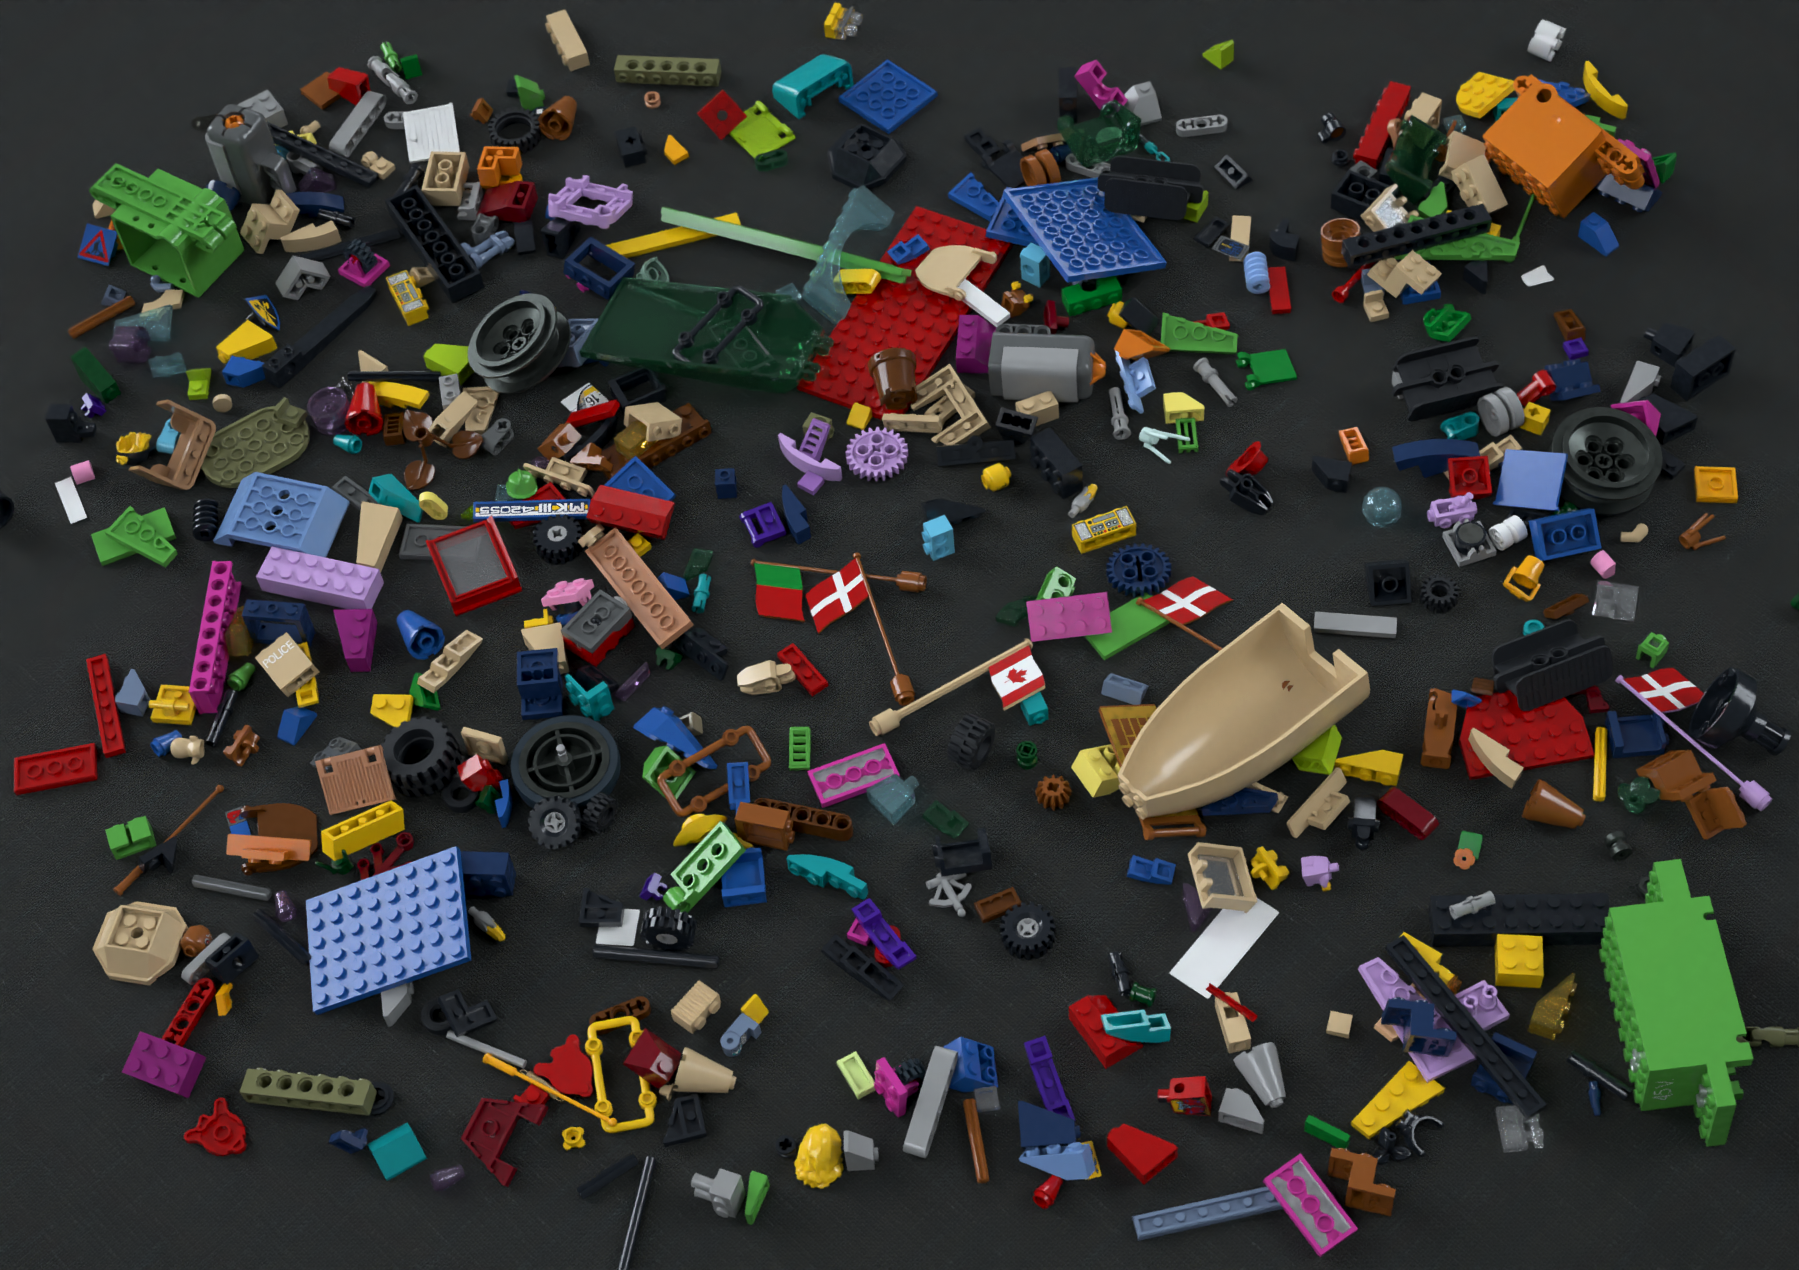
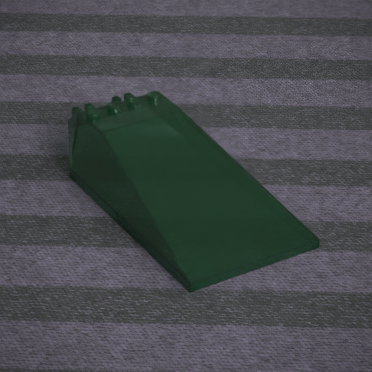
M623 277L579 352L581 357L644 368L645 370L650 369L655 372L747 390L785 394L798 386L802 378L811 382L816 380V373L820 372L821 366L818 363L811 362L815 352L819 355L827 356L830 351L829 347L831 348L834 345V340L824 336V329L792 299L791 295L751 291L761 298L764 303L763 309L757 314V322L751 326H746L719 354L717 364L701 363L703 361V352L706 349H714L742 320V311L753 309L756 305L738 292L733 297V304L729 308H722L694 337V345L690 348H684L680 352L691 362L678 361L672 356V351L679 343V334L683 331L690 332L717 304V295L722 291L728 292L730 289ZM748 329H750V330L753 332V334L757 337V339L761 342V344H762V345L765 347V349L769 352L768 355L764 352V350H763V349L760 347V345L756 342V340L753 338V336L751 335V333L749 332Z

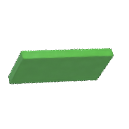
M165 507L142 515L144 520L168 542L176 539ZM109 528L91 534L102 566L137 554V552L108 538L105 532Z
M1146 592V593H1144V597H1141V598H1143V599L1145 600V599H1148V598L1152 597V595L1150 596V595ZM1140 595L1110 612L1112 633L1086 635L1084 637L1099 655L1106 660L1171 622L1143 605H1137L1136 601L1141 597Z

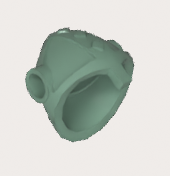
M657 257L647 260L643 264L640 273L636 275L637 281L642 282L649 288L657 289L667 285L669 282L667 270L658 261Z

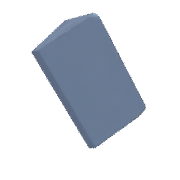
M1110 673L1103 682L1101 693L1126 703L1140 705L1148 685Z

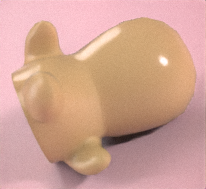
M190 736V739H174L170 750L175 758L192 757V765L198 763L200 758H203L205 753L203 739H198L196 736Z

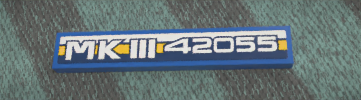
M590 499L473 502V522L487 520L491 515L494 522L548 520V516L552 515V518H555L556 514H560L561 517L564 514L568 515L569 519L571 517L587 519L591 501Z

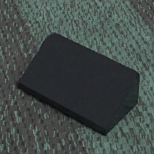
M1228 154L1215 166L1236 189L1253 180Z
M1134 297L1125 301L1119 313V316L1135 330H1141L1150 335L1160 321Z
M592 664L577 669L574 679L587 691L602 681L608 685L610 695L619 687L617 682Z

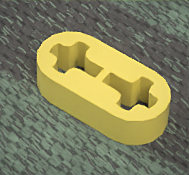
M423 492L419 495V506L428 515L436 520L447 518L448 506L436 494Z

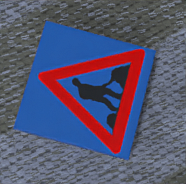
M87 224L77 258L109 266L111 257H115L118 243L116 242L117 232Z

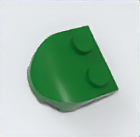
M1444 304V308L1438 310L1432 308L1429 310L1423 320L1426 331L1431 338L1450 342L1471 320L1470 313L1454 310L1453 304Z

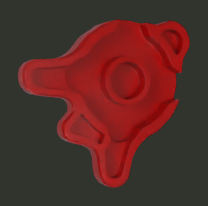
M572 1034L568 1036L564 1047L551 1050L550 1054L553 1062L537 1063L534 1066V1073L548 1078L552 1085L563 1094H574L588 1098L594 1092L592 1085L593 1067L589 1058L580 1049L579 1037Z
M225 1098L216 1099L214 1102V1114L212 1116L201 1115L197 1127L186 1131L184 1134V1139L187 1143L199 1144L207 1152L215 1156L240 1154L247 1147L245 1143V1126L237 1115L229 1112L228 1103Z

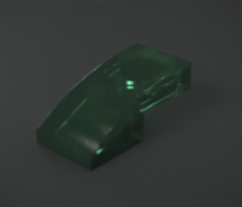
M937 800L922 815V818L954 839L969 825V822L954 810L950 812Z

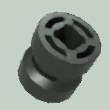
M1623 831L1612 832L1604 838L1607 848L1611 850L1610 855L1614 861L1623 860L1633 852L1631 846L1626 843L1627 838Z

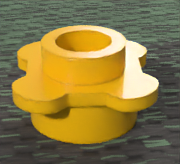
M570 1127L562 1132L565 1141L563 1143L564 1149L570 1150L573 1147H584L583 1128Z

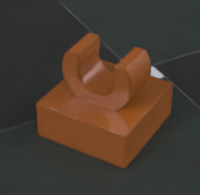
M481 98L477 100L470 116L474 120L479 119L483 124L488 122L493 109Z

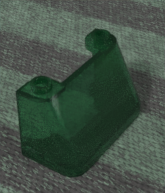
M1117 100L1105 103L1101 107L1100 117L1074 125V120L1068 115L1058 118L1057 129L1078 163L1084 167L1113 159L1115 156L1131 153L1137 148L1139 143L1141 118Z
M1411 115L1407 120L1403 119L1398 127L1400 131L1393 152L1385 167L1387 168L1386 173L1397 184V188L1406 197L1407 201L1415 204L1432 187L1433 182L1427 178L1433 160L1439 155L1438 148L1442 144H1446L1448 136Z

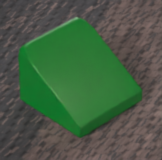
M1461 831L1458 849H1470L1475 860L1478 861L1483 835Z

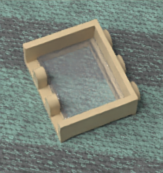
M1397 184L1384 189L1383 193L1360 215L1373 232L1406 224L1409 221L1410 215L1419 216L1417 211L1413 210L1407 213L1402 207L1407 202L1406 197L1402 196L1396 199L1393 196L1392 192L1398 187Z
M1198 842L1188 853L1202 909L1219 908L1247 913L1257 903V897L1242 847Z

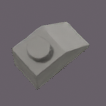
M412 982L381 992L383 1017L388 1027L393 1026L412 1003L411 994H414Z
M1226 1088L1219 1109L1218 1121L1262 1134L1264 1119L1249 1094L1237 1088Z
M844 1131V1155L847 1170H875V1161H879L878 1147L874 1148L873 1139L851 1131Z

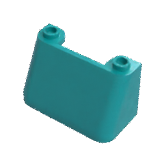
M821 54L776 81L772 89L773 98L797 119L805 116V107L812 105L811 98L833 84L839 88L843 86L846 90L854 86L851 64L845 59Z

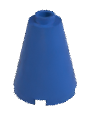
M405 610L398 615L397 625L407 650L412 657L425 660L428 659L427 656L435 655L443 647L445 636L443 635V630L437 624L411 610Z

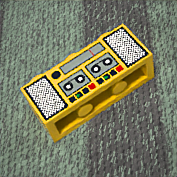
M407 270L386 278L390 292L408 326L429 318L427 314L429 310L426 300L422 301L423 295L420 288H415L417 284L413 275L409 276Z
M1127 506L1116 508L1111 512L1099 514L1093 518L1072 524V537L1081 554L1136 536V522Z

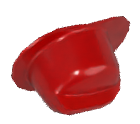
M1256 441L1250 445L1229 466L1227 471L1232 469L1238 473L1251 475L1259 473L1268 462V457L1261 450V442Z

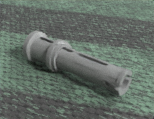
M1199 359L1193 366L1195 372L1200 373L1202 380L1213 387L1228 407L1233 406L1232 400L1236 403L1237 397L1233 395L1218 377V371L1209 365L1208 359Z
M1113 387L1109 390L1113 412L1111 423L1114 426L1113 435L1117 440H1124L1131 435V431L1127 426L1128 417L1124 414L1121 390L1118 387Z

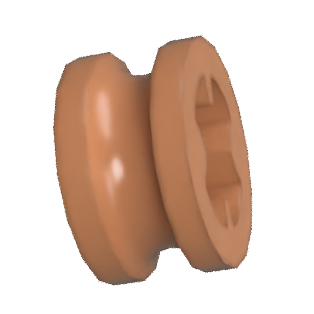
M651 91L645 94V105L648 108L654 109L660 106L659 93Z

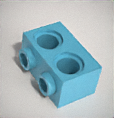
M945 515L923 523L924 532H922V537L925 542L923 548L926 555L930 554L933 561L955 553L953 528Z

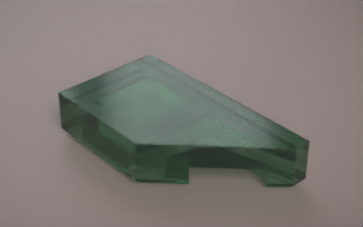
M693 549L683 575L685 581L708 571L713 551Z

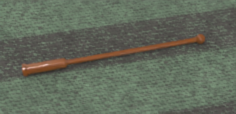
M217 785L216 790L164 842L176 836L218 793L223 792L224 787ZM139 865L117 887L113 888L119 896L143 873Z

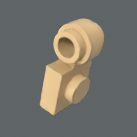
M373 151L367 152L362 156L361 163L363 166L378 173L379 178L383 180L395 170L393 163L383 157L378 160L377 154Z

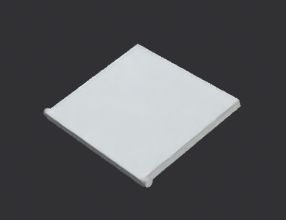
M450 102L447 105L403 112L410 164L428 161L431 151L460 152L453 103Z

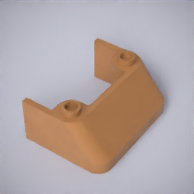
M168 399L158 401L157 406L173 413L170 424L175 431L181 433L167 467L162 464H156L149 470L143 466L130 467L129 471L158 484L180 490L190 489L193 487L216 432V426L212 420Z

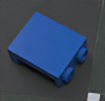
M747 848L722 875L724 907L767 902L761 848Z

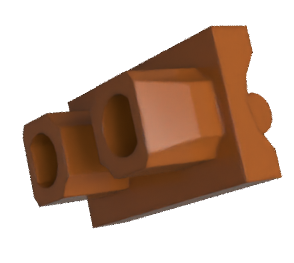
M245 725L242 730H237L233 735L235 742L232 746H226L223 751L228 759L240 767L243 766L250 753L256 754L259 750L256 744L260 737L252 731L250 725Z

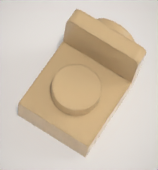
M1382 290L1364 294L1363 306L1370 322L1389 318L1388 309L1383 301L1384 293Z

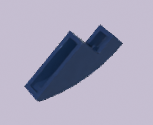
M1457 439L1421 440L1392 447L1395 463L1399 471L1419 465L1424 478L1448 471V458L1480 456L1477 443Z

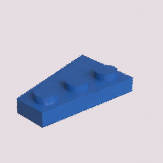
M972 172L948 193L949 199L990 222L999 204L990 193H987L981 182L975 179Z

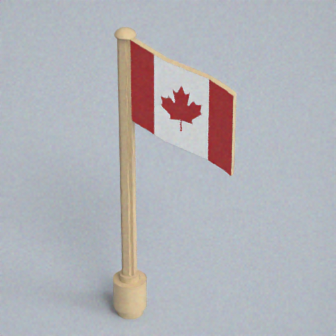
M1026 638L1024 642L898 711H893L889 708L874 716L869 722L872 732L876 736H883L899 727L901 718L987 671L990 673L993 686L1002 699L1004 711L1045 689L1043 674L1031 654L1030 649L1033 647L1031 640Z

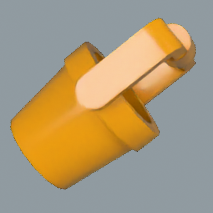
M1527 556L1518 568L1513 566L1504 580L1503 586L1517 598L1526 602L1531 601L1541 586L1538 580L1543 571L1544 563L1534 556ZM1511 577L1518 584L1533 589L1531 594L1528 596L1522 590L1510 584Z

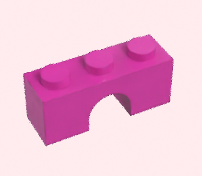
M1097 60L1082 65L1074 77L1106 117L1120 112L1128 100L1118 87L1108 88L1102 83L1107 72Z

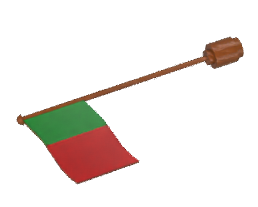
M752 559L751 565L755 566L757 578L756 607L759 616L805 622L802 612L803 585L800 570L835 574L839 571ZM902 571L901 574L897 575V578L865 574L866 578L894 581L902 591L919 593L926 589L927 577L919 572Z

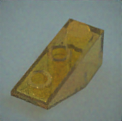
M244 606L237 608L225 633L229 656L249 655L253 646V640L242 618Z
M1574 973L1570 974L1536 1003L1528 1032L1551 1040L1555 1039L1556 1033H1562L1565 1021L1561 1020L1563 1014H1568L1571 1002L1567 1000L1569 995L1574 996L1577 983H1574Z

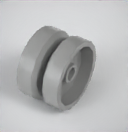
M1504 387L1494 391L1493 394L1490 393L1479 398V416L1491 435L1497 437L1508 432L1509 429L1513 430L1523 425V407L1512 389Z

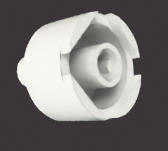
M1542 19L1535 30L1536 33L1534 38L1531 39L1527 51L1551 62L1555 55L1554 50L1558 51L1562 44L1560 38L1562 39L1566 28Z

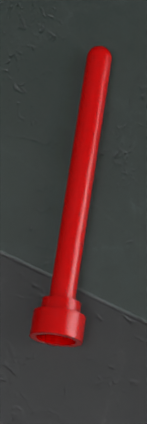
M1376 262L1363 265L1344 286H1338L1332 292L1333 299L1338 303H1343L1349 296V290L1361 279L1362 270L1370 269Z

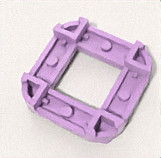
M583 175V179L576 180L568 177L566 179V186L557 194L550 193L548 196L549 216L565 218L567 221H578L585 225H598L599 228L606 229L609 228V224L616 222L632 206L633 191L628 190V185L623 183L618 188L590 183V176ZM581 196L588 197L591 200H602L607 203L606 205L599 204L594 210L573 205Z

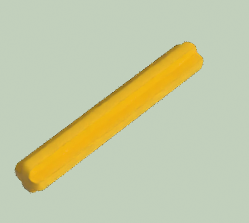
M1597 727L1595 731L1593 799L1602 802L1606 796L1607 729L1605 727Z

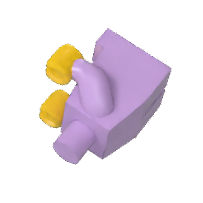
M1325 856L1302 857V877L1307 887L1320 883L1323 891L1331 890V883L1329 882L1332 879L1331 872L1339 871L1338 863H1330L1328 857Z

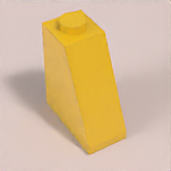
M247 320L216 346L219 354L218 358L222 363L226 364L231 356L252 360L276 350L277 346L271 334Z

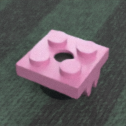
M580 578L570 583H567V581L558 582L555 584L556 587L547 591V594L541 599L543 607L549 606L552 611L558 610L561 615L579 611L591 599L590 590L594 587L592 579L584 580V578Z

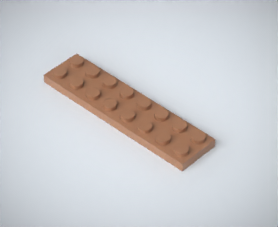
M616 527L585 550L590 559L620 597L626 601L628 607L662 650L694 625Z

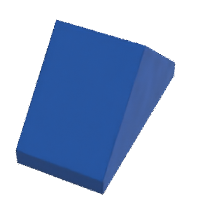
M665 572L657 578L674 600L690 596L684 578Z
M304 707L284 710L277 735L278 739L295 746L318 716L317 713Z

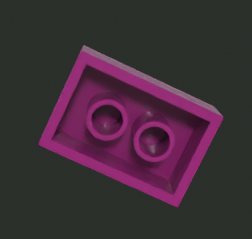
M140 1031L122 1073L189 1098L206 1057Z

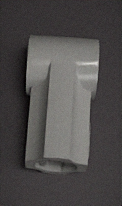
M288 152L286 157L293 173H302L310 178H317L320 175L321 165L294 152Z

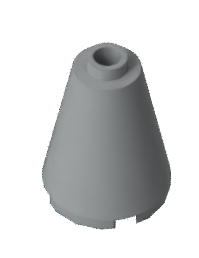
M1268 1042L1253 1047V1050L1247 1054L1246 1051L1242 1052L1233 1060L1236 1067L1264 1105L1276 1108L1284 1103L1283 1100L1286 1098L1277 1048L1273 1042Z

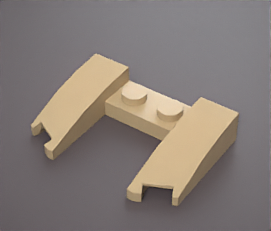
M950 364L916 386L918 399L916 403L911 404V408L914 411L947 394L961 416L960 420L931 438L934 443L937 444L940 441L945 445L963 444L972 435H980L991 428Z

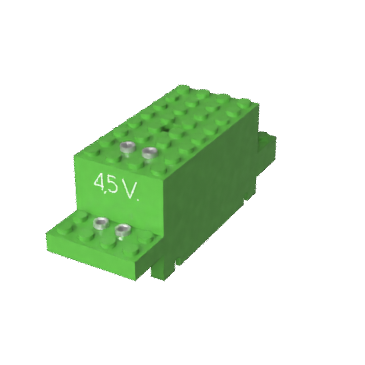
M1681 859L1654 862L1652 871H1649L1650 882H1647L1648 893H1645L1646 903L1609 908L1608 917H1605L1606 928H1603L1604 938L1601 939L1602 949H1599L1600 960L1605 962L1606 965L1604 969L1605 980L1610 982L1611 986L1609 988L1610 1001L1615 1002L1614 1018L1616 1022L1619 1021L1621 1027L1618 1029L1619 1038L1625 1044L1623 1049L1625 1062H1629L1631 1068L1628 1069L1629 1080L1631 1083L1634 1082L1635 1085L1633 1090L1635 1103H1639L1641 1111L1694 1105L1695 1117H1699L1701 1125H1699L1701 1139L1705 1138L1706 1146L1725 1145L1736 1108L1735 1100L1742 1099L1744 1094L1743 1089H1740L1738 1081L1730 1082L1729 1075L1736 1074L1735 1067L1752 1065V1051L1749 1042L1739 1043L1736 1040L1737 1037L1746 1036L1747 1033L1716 919L1706 920L1707 914H1713L1714 912L1710 896L1691 898Z

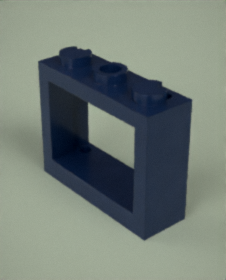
M590 237L565 260L563 273L609 300L633 277L635 263ZM588 255L617 272V274L608 282L578 263Z
M246 600L242 618L253 643L273 644L278 637L283 636L287 632L297 645L307 642L308 647H311L315 629L305 604ZM260 620L295 623L296 625L261 623Z

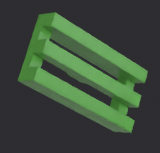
M1195 418L1176 419L1177 435H1181L1180 423H1183L1185 437H1189L1188 423H1191L1193 444L1191 445L1190 441H1185L1186 445H1182V440L1177 439L1179 453H1183V450H1186L1187 453H1190L1191 450L1198 452Z

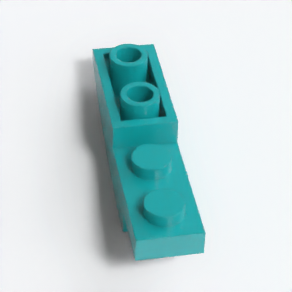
M798 854L788 855L786 858L789 871L796 876L800 875L806 878L813 885H819L824 888L827 882H829L833 887H840L847 891L850 896L858 897L862 900L868 895L867 883L855 877L854 867L831 858L816 855Z

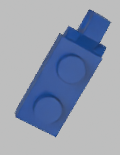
M748 762L727 763L730 810H735V814L740 802L750 803Z

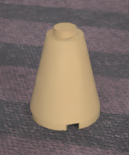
M684 1047L673 1091L728 1093L729 1089H734L736 1077L732 1076V1070Z

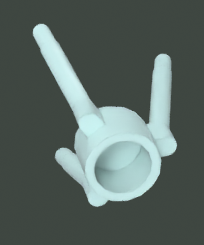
M1144 427L1139 435V440L1144 442L1143 446L1150 449L1168 464H1171V461L1154 448L1152 444H1157L1159 438L1167 440L1170 437L1190 441V438L1149 427Z

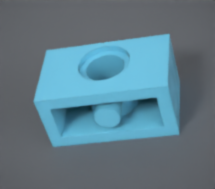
M1030 243L1020 253L1021 276L1023 280L1040 288L1050 277V259L1041 247Z

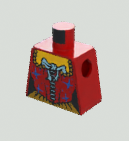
M1206 1076L1172 1078L1170 1080V1089H1158V1102L1170 1103L1174 1113L1211 1116L1212 1094Z

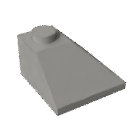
M1150 81L1134 85L1125 93L1124 96L1128 101L1120 110V114L1128 129L1162 120L1157 96Z

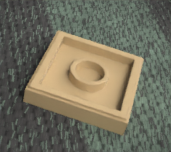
M463 727L461 735L470 756L478 754L482 759L506 765L508 756L500 736Z

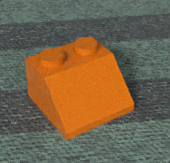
M1124 329L1114 350L1119 352V356L1123 359L1129 360L1131 358L1137 361L1142 357L1149 359L1170 351V348L1141 330Z

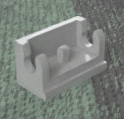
M480 182L465 183L463 187L471 188L472 190L463 191L461 206L458 207L459 214L457 217L458 220H476V214L483 199L482 186H480Z

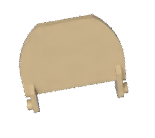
M943 246L933 249L916 268L915 272L919 282L927 289L960 301L964 300L967 294L958 286L980 261L994 264L997 261V254L969 246Z

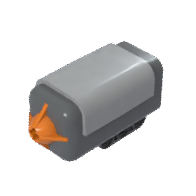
M1001 324L992 335L988 364L991 396H1003L1004 400H1024L1047 391H1052L1057 402L1078 403L1079 399L1089 398L1092 395L1094 383L1105 376L1106 362L1095 352L1094 340L1089 336L1051 334L1050 328L1045 325Z

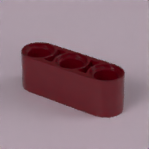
M1391 787L1377 801V805L1382 812L1420 840H1425L1439 826L1435 816L1396 787Z

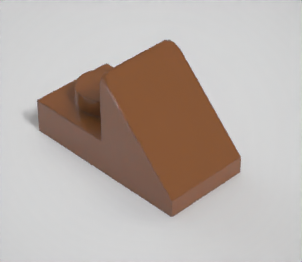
M589 443L570 461L571 464L593 471L611 472L613 466L612 463L606 460L605 456L601 455L602 449L593 443Z

